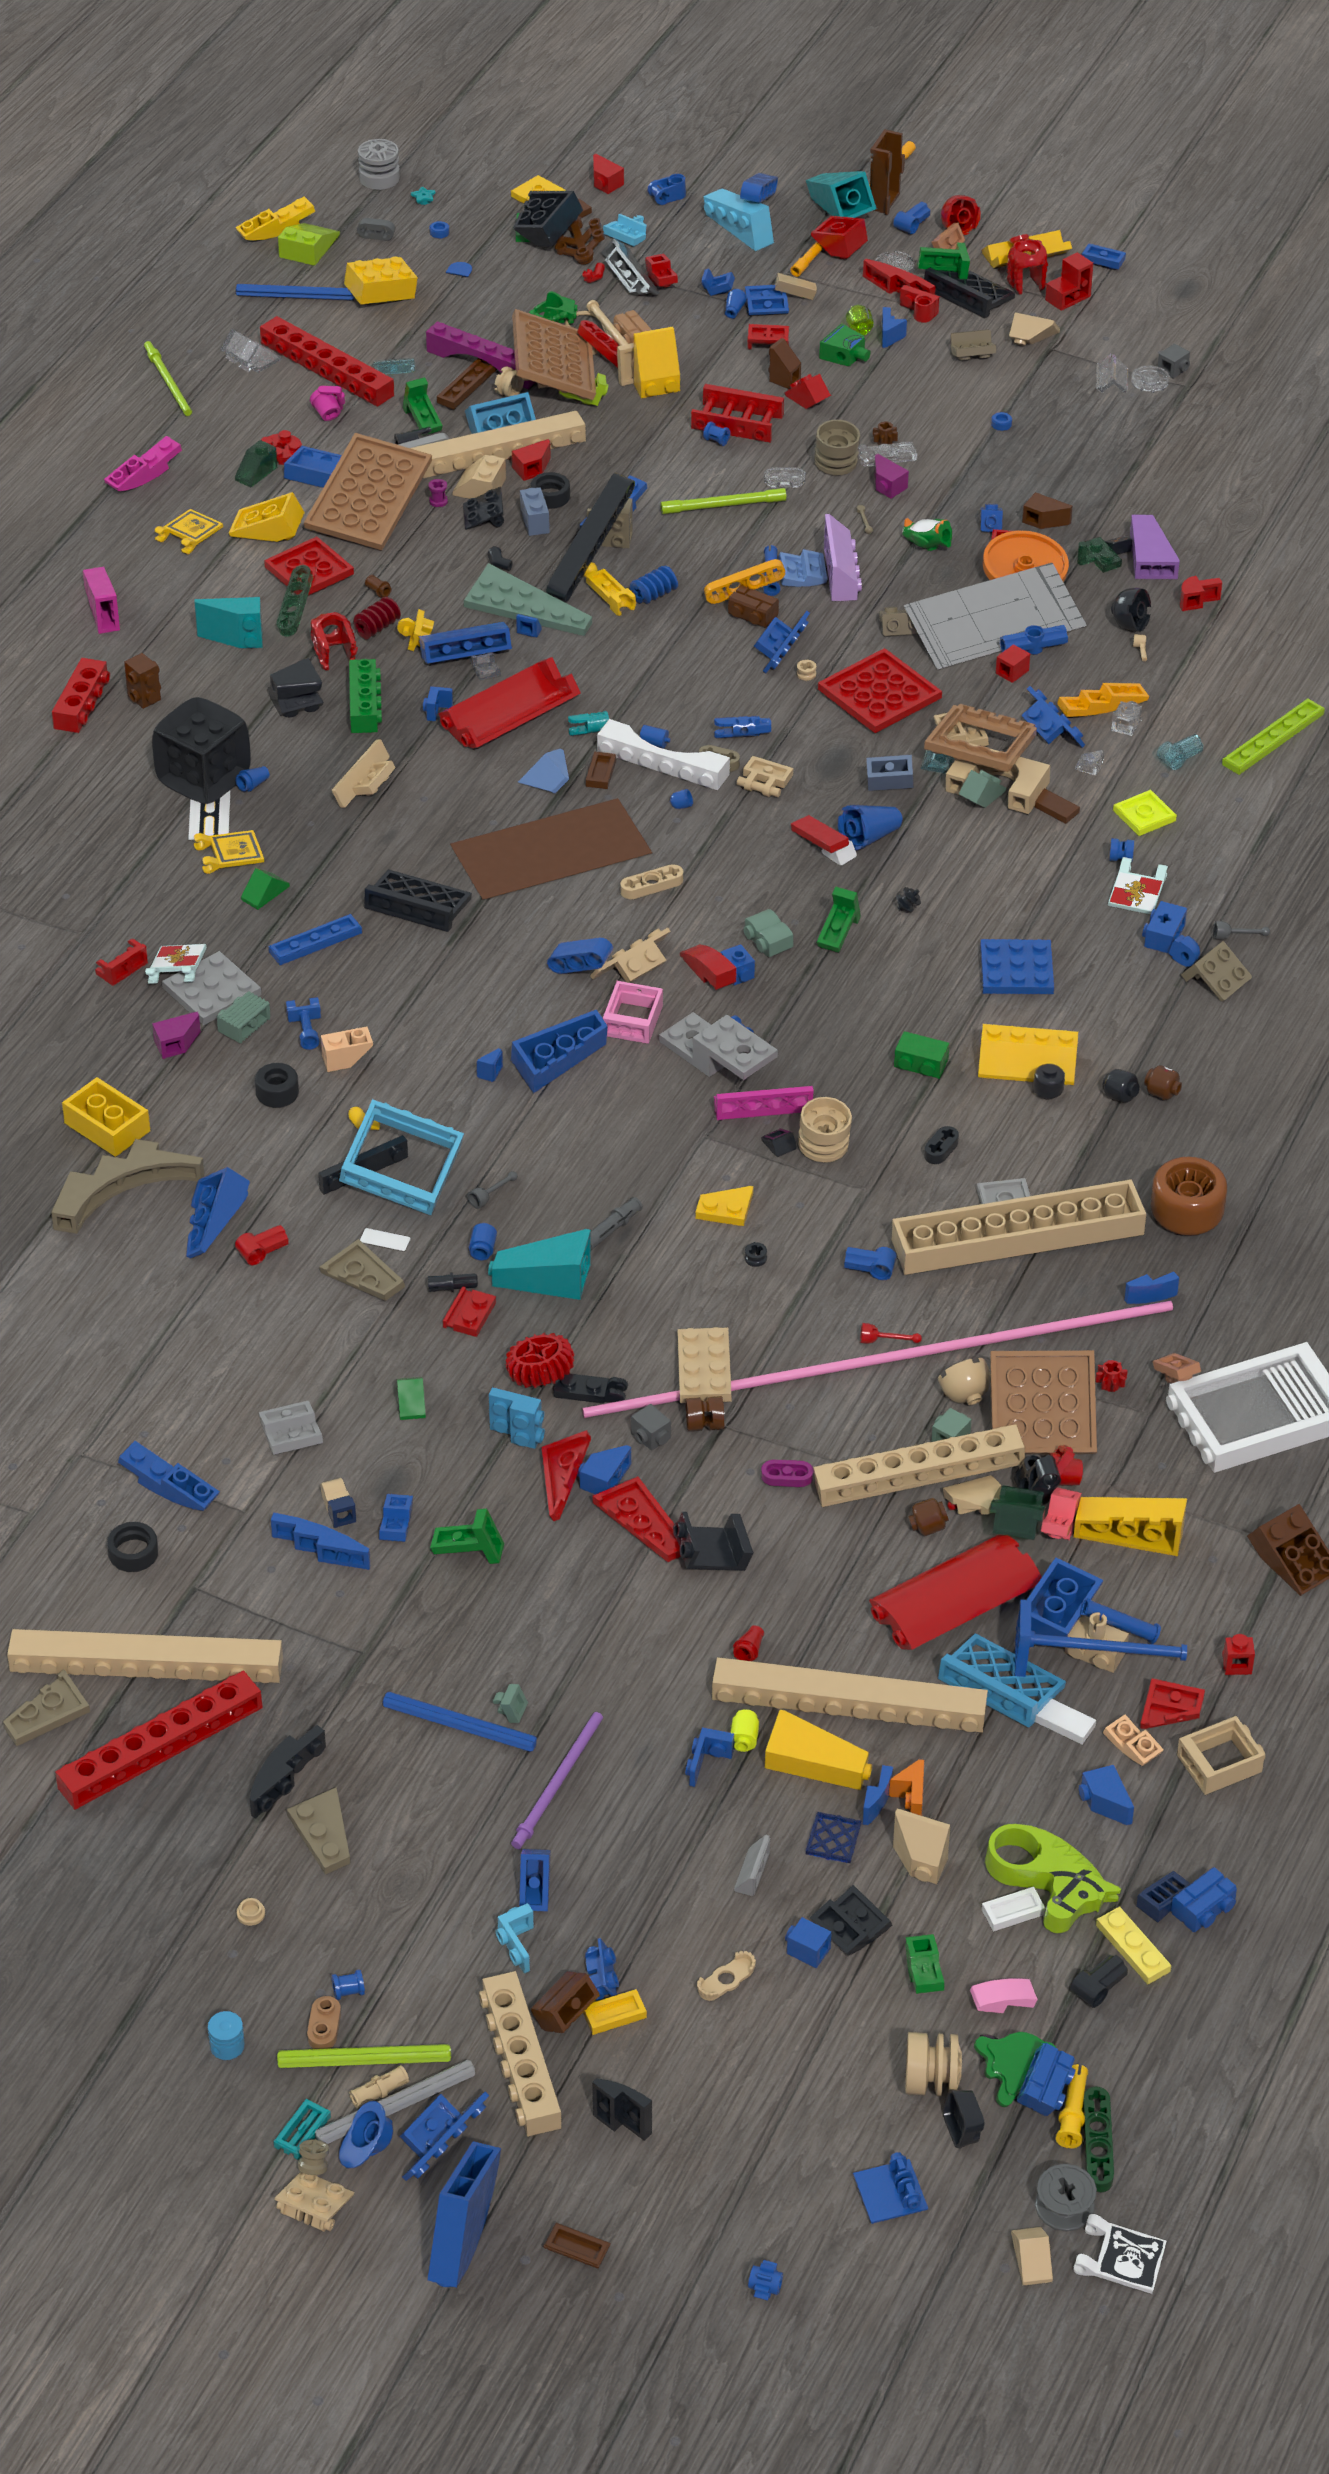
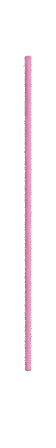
M1171 1301L738 1379L731 1381V1391L1173 1310V1304ZM680 1390L582 1408L583 1417L588 1418L646 1407L649 1404L659 1405L680 1401Z

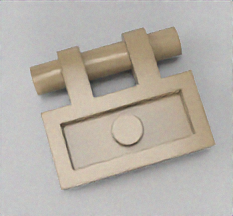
M752 756L743 769V776L747 778L739 776L737 785L744 787L748 791L762 792L767 797L771 795L779 797L781 789L775 786L785 788L793 776V768Z

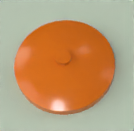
M1032 531L1006 532L992 539L984 550L983 569L989 580L1048 563L1054 564L1063 582L1067 577L1069 561L1065 550L1056 541L1040 533Z

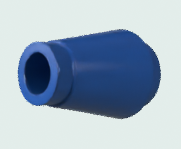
M733 289L728 293L725 315L728 318H735L746 303V294L742 290Z
M265 766L241 770L236 776V784L241 791L250 792L269 778V771Z

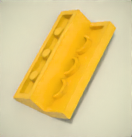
M1060 230L1029 236V239L1041 240L1046 248L1047 257L1063 254L1072 249L1071 241L1063 242ZM1010 241L987 245L982 249V254L993 268L1007 266V255L1013 245Z

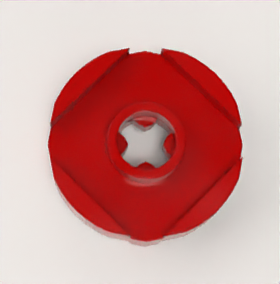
M280 431L279 434H273L261 439V457L268 463L272 464L273 460L279 461V465H284L302 446V443L296 436L291 435L290 431Z

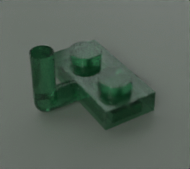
M1101 537L1079 542L1077 557L1079 565L1094 562L1103 573L1122 566V559Z

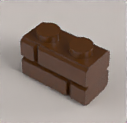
M740 585L736 592H733L728 599V613L752 624L767 628L771 621L779 614V600Z
M567 1971L531 2008V2012L544 2031L564 2033L571 2026V2023H574L600 1996V1993L586 1973Z

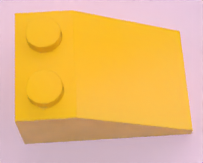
M673 327L634 333V386L640 398L680 391V370Z
M291 492L239 509L229 535L231 537L275 542L283 539L289 540L296 535L305 512L294 493Z

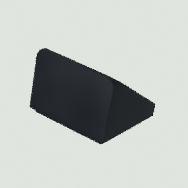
M1122 536L1103 541V545L1112 556L1130 552L1132 550V539Z
M780 1128L761 1137L762 1142L777 1157L797 1149L794 1134L791 1131Z

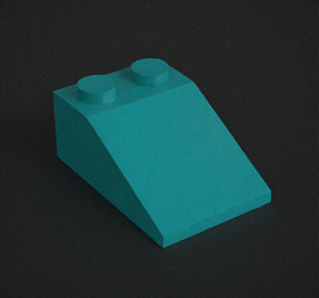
M260 597L195 599L198 637L237 648H263Z

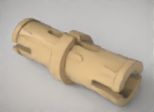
M400 2065L380 2077L378 2075L372 2077L371 2081L367 2084L349 2092L351 2101L358 2109L369 2101L377 2098L383 2099L392 2090L409 2083V2077L404 2067Z

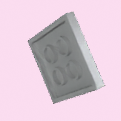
M220 951L200 961L193 982H184L185 973H182V971L162 981L163 989L190 1013L198 1011L200 1022L203 1025L217 1019L221 1010L229 1008L237 997H242L246 992L250 991L254 995H261V987Z

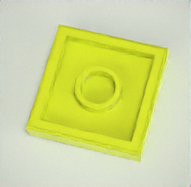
M1151 790L1113 805V811L1138 836L1173 823L1177 817Z

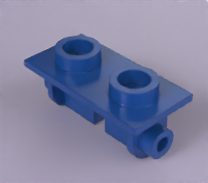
M599 1938V1947H589L585 1953L588 1974L597 1972V1974L589 1976L600 1993L596 2000H602L604 1995L610 1994L612 1997L616 1996V1988L619 1987L618 1977L613 1967V1964L616 1963L615 1953L611 1947H607Z

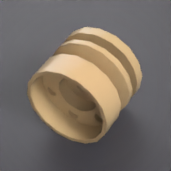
M819 1097L808 1101L804 1105L800 1117L798 1145L800 1151L806 1157L823 1163L833 1162L842 1158L847 1152L852 1115L845 1103L836 1098Z
M908 2032L906 2056L907 2095H925L928 2082H934L936 2096H941L942 2083H948V2092L950 2089L957 2090L961 2081L962 2051L958 2042V2034H950L949 2047H943V2034L939 2033L936 2046L932 2047L929 2046L927 2033Z

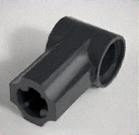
M1109 1955L1090 1972L1087 1970L1080 1972L1073 1980L1070 1990L1089 2006L1096 2008L1104 2001L1109 1990L1127 1975L1128 1968L1119 1956Z

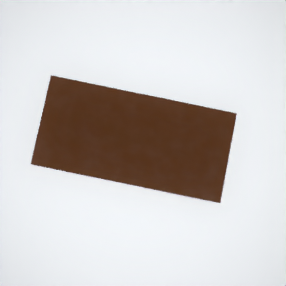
M618 798L450 843L482 900L652 853Z

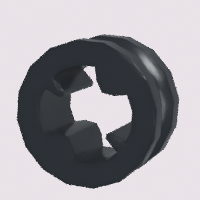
M753 1242L745 1247V1262L748 1265L759 1267L766 1263L767 1248L764 1244Z

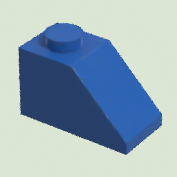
M625 1445L591 1454L587 1462H583L578 1470L580 1489L596 1495L617 1486L631 1465V1447Z
M1110 1765L1083 1772L1082 1783L1079 1785V1794L1081 1799L1087 1802L1090 1810L1122 1824H1132L1134 1806L1115 1766Z
M522 1849L519 1907L528 1903L533 1911H548L551 1850Z

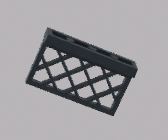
M931 267L925 269L924 280L935 285L936 295L983 318L990 315L991 309L1015 298V292L972 271L968 272L967 279H959L957 271L935 270Z
M388 869L374 885L368 884L365 888L364 908L449 932L452 928V921L471 900L472 893ZM391 878L398 881L389 882L388 880ZM395 888H404L402 890H394ZM437 891L440 893L431 894L430 892ZM421 893H424V894H425V895H422V896H415V894H421ZM458 897L461 899L452 900L451 898ZM442 899H445V900H446V901H443V902H436V900H442Z

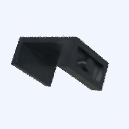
M682 1512L678 1522L674 1524L673 1534L677 1538L680 1556L684 1559L687 1569L746 1570L754 1552L741 1514L731 1513L724 1528L692 1527L687 1512Z

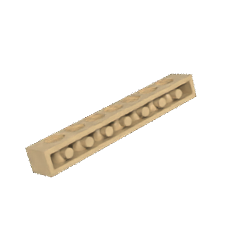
M1015 1424L859 1458H851L840 1462L823 1464L813 1467L814 1481L821 1506L825 1507L1019 1466L1025 1459V1452L1020 1433Z

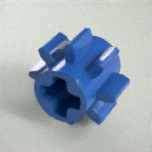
M763 2260L760 2267L753 2265L748 2288L755 2290L754 2297L768 2301L771 2294H779L783 2273L776 2270L777 2263Z

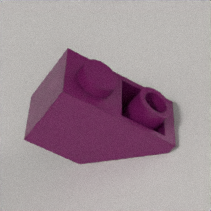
M198 1011L152 1023L154 1042L162 1059L186 1053L201 1032Z

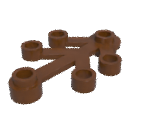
M578 216L577 220L568 227V230L573 232L574 238L566 237L562 234L555 245L557 254L574 256L575 260L581 265L590 263L593 260V249L605 239L604 231L600 229L602 227L600 219H591L589 221V229L582 235L580 229L583 227L580 216ZM593 236V240L585 246L586 242ZM567 245L576 246L578 249L567 248Z

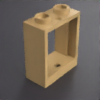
M1234 1716L1179 1738L1177 1756L1204 1795L1261 1773L1265 1752L1262 1746L1256 1744L1248 1727L1245 1724L1243 1725L1237 1716ZM1232 1740L1245 1759L1214 1771L1201 1752Z

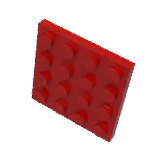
M885 648L818 682V690L874 733L942 698V691Z

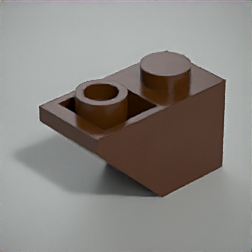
M780 338L769 349V382L791 389L790 384L801 379V362L786 340Z
M1035 492L1023 505L1022 523L1039 529L1070 525L1073 506Z

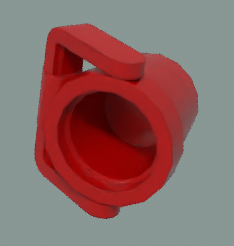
M1060 1445L1054 1453L1049 1454L1056 1459L1061 1477L1059 1486H1079L1083 1475V1461L1073 1458L1075 1454L1071 1447Z

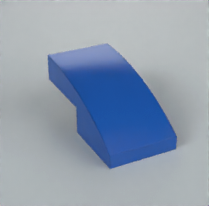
M1171 1272L1152 1280L1146 1274L1127 1282L1124 1301L1127 1304H1142L1174 1297L1178 1293L1179 1277L1175 1272Z
M387 1494L383 1507L379 1540L406 1542L413 1496Z
M882 1765L879 1787L867 1786L863 1809V1825H869L879 1815L888 1800L890 1780L893 1778L892 1766Z

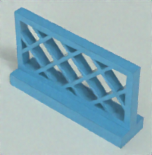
M976 1633L952 1655L946 1654L941 1659L938 1676L939 1680L950 1686L988 1690L987 1706L1028 1728L1035 1723L1036 1715L1065 1688L1066 1684L1065 1680L1029 1661L1027 1662L1026 1671L1031 1673V1675H1026V1677L1015 1676V1654ZM978 1645L986 1651L973 1652L972 1647ZM1003 1658L1008 1663L996 1664L994 1659ZM976 1659H989L990 1664L977 1665ZM960 1660H970L971 1665H968ZM1011 1671L1012 1676L1000 1677L998 1672ZM983 1672H993L994 1677H990ZM1048 1682L1054 1686L1052 1688H1041L1040 1683ZM1034 1683L1035 1688L1022 1689L1021 1684ZM1005 1684H1015L1017 1689H1013ZM1030 1696H1038L1039 1701L1033 1700Z

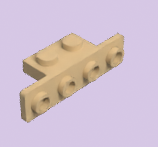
M381 739L376 740L332 789L341 808L346 807L356 795L366 794L370 796L376 793L378 787L390 777L389 775L395 769L393 762L387 761L389 754Z
M669 928L663 931L657 929L648 935L649 939L642 941V939L637 940L630 945L631 949L626 952L624 949H621L612 956V960L606 961L602 968L595 969L590 977L593 980L616 967L627 983H631L664 964L666 959L656 944L665 939L671 931Z

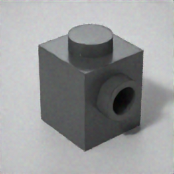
M1176 344L1171 345L1159 353L1157 371L1174 379L1189 368L1190 351Z
M649 1404L631 1416V1434L635 1436L640 1444H644L652 1451L658 1446L667 1443L671 1438V1420L652 1404Z

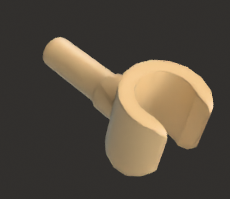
M1135 634L1133 647L1140 648L1142 661H1147L1145 650L1146 636Z

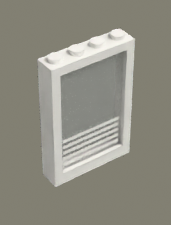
M1307 1342L1194 1376L1186 1381L1169 1384V1393L1166 1397L1169 1409L1175 1412L1180 1426L1186 1429L1193 1446H1197L1204 1463L1208 1464L1214 1473L1329 1437V1373Z

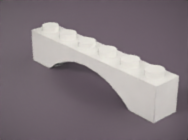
M611 719L607 721L597 734V752L616 754V758L715 790L721 787L730 774V757L711 751L683 753L661 749L641 739L629 725Z

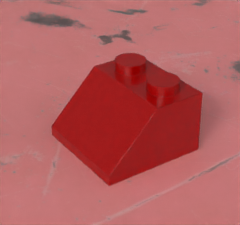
M830 216L811 232V236L831 256L840 257L841 259L851 257L856 250L860 249L868 241L865 219Z

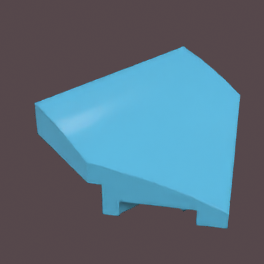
M618 214V221L604 225L603 231L604 234L635 246L646 239L647 225L643 222V216L637 215V217L632 219Z

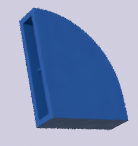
M473 2141L440 2192L427 2281L435 2282L442 2287L457 2288L467 2271L476 2251L489 2211L498 2172L501 2148Z

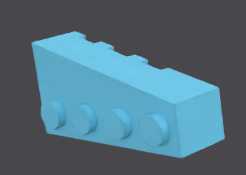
M719 189L703 196L706 215L754 251L774 243L769 206L740 199V195L725 189Z

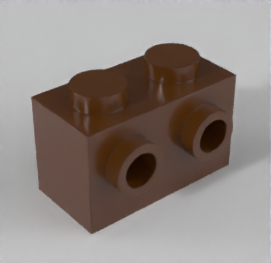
M143 653L124 661L127 694L131 701L137 703L143 709L160 701L161 684L159 682L160 669L158 664Z

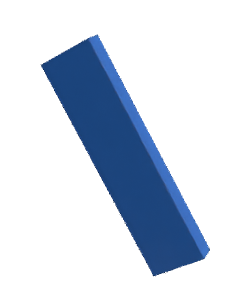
M349 914L268 946L269 953L279 965H283L362 934V927Z

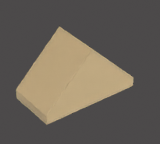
M1041 2227L1012 2230L1011 2235L1022 2285L1052 2282L1049 2236Z

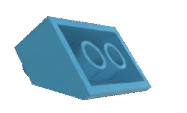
M528 392L472 405L465 410L472 434L536 420Z

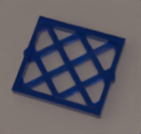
M817 1812L805 1854L851 1864L862 1821L842 1817L841 1815L836 1816ZM823 1819L833 1820L834 1822L827 1825ZM818 1822H820L823 1827L816 1830ZM842 1823L852 1824L853 1826L846 1829ZM838 1825L842 1831L834 1835L830 1828ZM855 1830L854 1837H852L849 1834V1832ZM826 1831L830 1837L822 1840L818 1834ZM846 1835L849 1841L841 1844L837 1838ZM815 1837L818 1843L812 1845L813 1839ZM834 1841L837 1847L830 1850L826 1843ZM851 1845L850 1852L848 1853L845 1847ZM822 1846L826 1852H820L814 1849ZM841 1850L845 1856L835 1855L833 1853Z

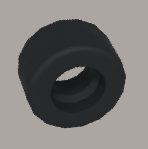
M271 1063L260 1068L255 1075V1090L259 1102L271 1108H281L293 1103L299 1094L298 1075L295 1069L284 1063Z

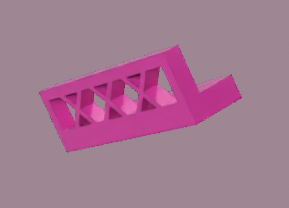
M813 1086L716 1094L714 1096L717 1120L801 1113L804 1105L808 1101L813 1100L814 1090Z

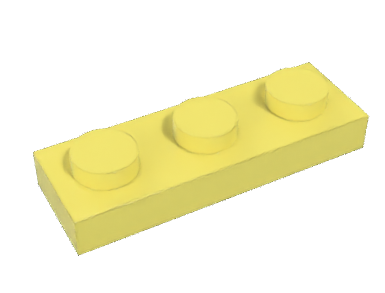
M1120 1906L1097 1919L1096 1926L1147 1985L1171 1972V1964Z

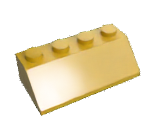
M983 1024L978 1077L1034 1082V1072L1037 1067L1043 1064H1055L1062 1068L1065 1073L1064 1085H1074L1078 1032Z

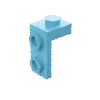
M528 1903L520 1907H514L507 1913L498 1916V1929H496L498 1941L501 1945L507 1946L511 1961L515 1966L519 1965L523 1973L530 1971L529 1954L517 1935L534 1928L533 1910Z

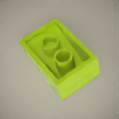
M306 223L288 226L278 237L279 257L315 266L338 238L340 231Z

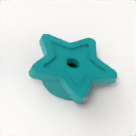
M420 187L419 191L411 192V196L416 197L418 204L426 205L434 201L432 196L436 191Z

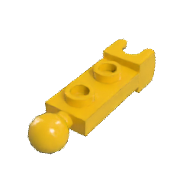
M591 562L584 574L586 583L610 605V609L616 615L620 616L622 614L619 610L621 607L635 610V594L628 588L625 589L605 569L598 571L596 564Z

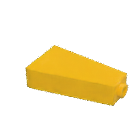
M779 1710L765 1751L766 1769L857 1790L862 1789L864 1780L869 1781L872 1764H868L869 1752L785 1710Z

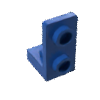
M702 1727L699 1738L695 1737L693 1741L692 1754H694L693 1759H688L685 1775L690 1776L689 1786H696L705 1754L718 1758L732 1759L734 1733Z

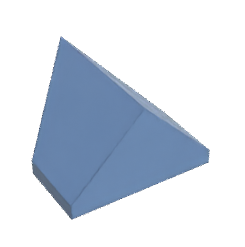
M557 749L545 753L518 783L556 793L569 780L564 750Z

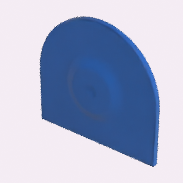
M455 262L448 267L446 273L468 277L472 272V266L466 262Z

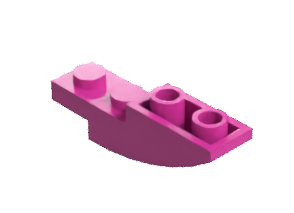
M165 436L140 458L133 455L107 476L104 481L117 491H125L142 486L169 469L167 462L182 451L181 445L170 437Z

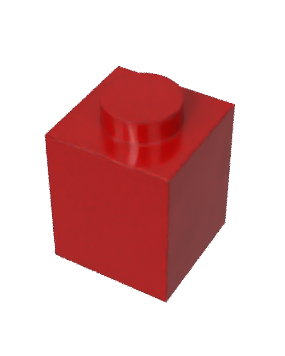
M1013 644L997 656L996 674L1011 683L1015 682L1029 671L1030 653Z

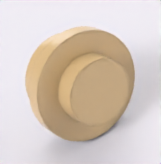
M255 1898L243 1900L237 1908V1918L244 1925L252 1926L259 1924L265 1917L263 1904Z

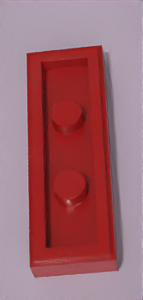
M810 815L791 823L792 831L830 853L849 845L848 837Z

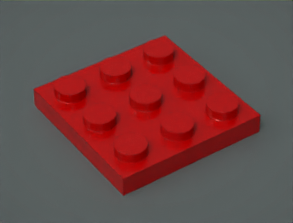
M317 536L264 560L265 568L301 599L354 575V567Z

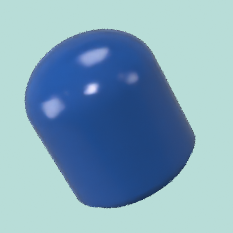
M688 789L673 793L670 802L675 809L688 808L693 805V798L691 792Z

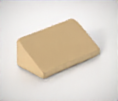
M777 273L775 290L811 300L814 299L817 292L816 283Z

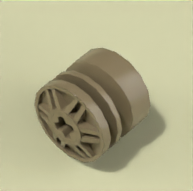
M829 420L822 423L816 432L814 461L818 469L830 475H845L852 472L858 463L859 429L854 424L844 420Z

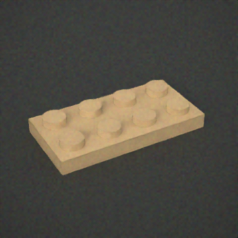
M728 1328L678 1329L680 1403H686V1398L700 1397L703 1401H706L707 1397L722 1396L723 1402L732 1401Z

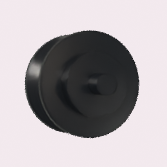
M904 887V895H896L899 905L897 908L913 912V904H921L918 894L920 891Z

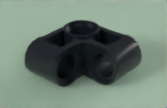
M1033 1454L1025 1457L1014 1474L1019 1498L1040 1504H1047L1051 1494L1061 1483L1056 1459L1051 1455L1040 1458Z

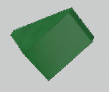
M255 868L241 896V900L259 910L289 888L290 883L273 873Z
M423 1378L396 1379L400 1420L426 1418Z

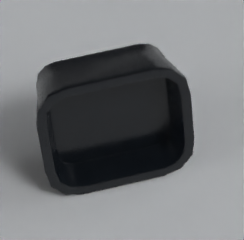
M950 2089L943 2105V2117L953 2144L956 2148H962L977 2143L980 2140V2134L984 2129L985 2122L974 2092L972 2090Z

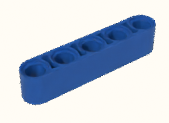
M757 173L742 184L740 199L761 203L775 194L778 177Z

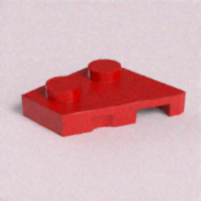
M1152 1678L1140 1728L1148 1729L1199 1719L1205 1690Z

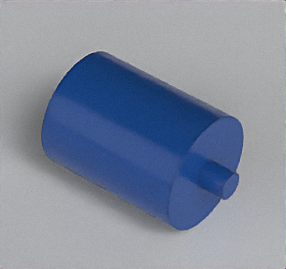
M643 725L640 732L641 739L662 749L666 747L667 742L670 743L668 730Z

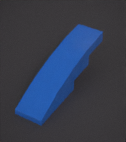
M273 1512L271 1518L273 1538L292 1540L295 1543L296 1550L317 1553L318 1562L370 1569V1549L356 1540L324 1525Z

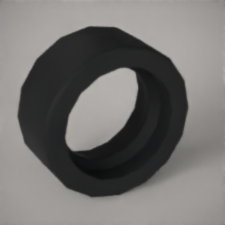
M545 472L534 477L530 483L531 488L541 487V490L551 488L559 490L556 492L542 491L548 509L562 507L570 499V481L560 473Z
M141 1522L123 1523L114 1528L107 1538L109 1559L112 1565L119 1570L139 1572L150 1567L158 1557L157 1535L147 1524ZM129 1540H140L148 1544L146 1549L136 1554L122 1553L117 1549L122 1543Z

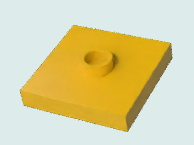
M537 175L511 190V197L525 203V201L530 199L528 196L530 191L566 190Z

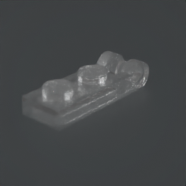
M913 442L881 444L870 447L860 444L858 448V456L862 466H874L876 454H880L894 463L917 460V452Z

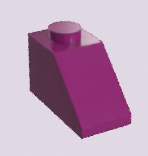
M876 454L874 464L876 491L892 499L908 488L909 471L880 454Z

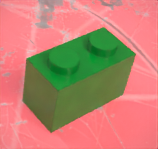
M904 1031L895 1049L894 1067L940 1079L949 1060V1043Z

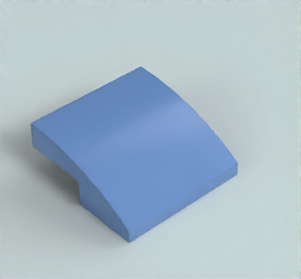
M803 549L801 556L780 552L778 560L782 561L786 572L785 576L781 579L782 585L801 587L815 586L827 582L823 553Z

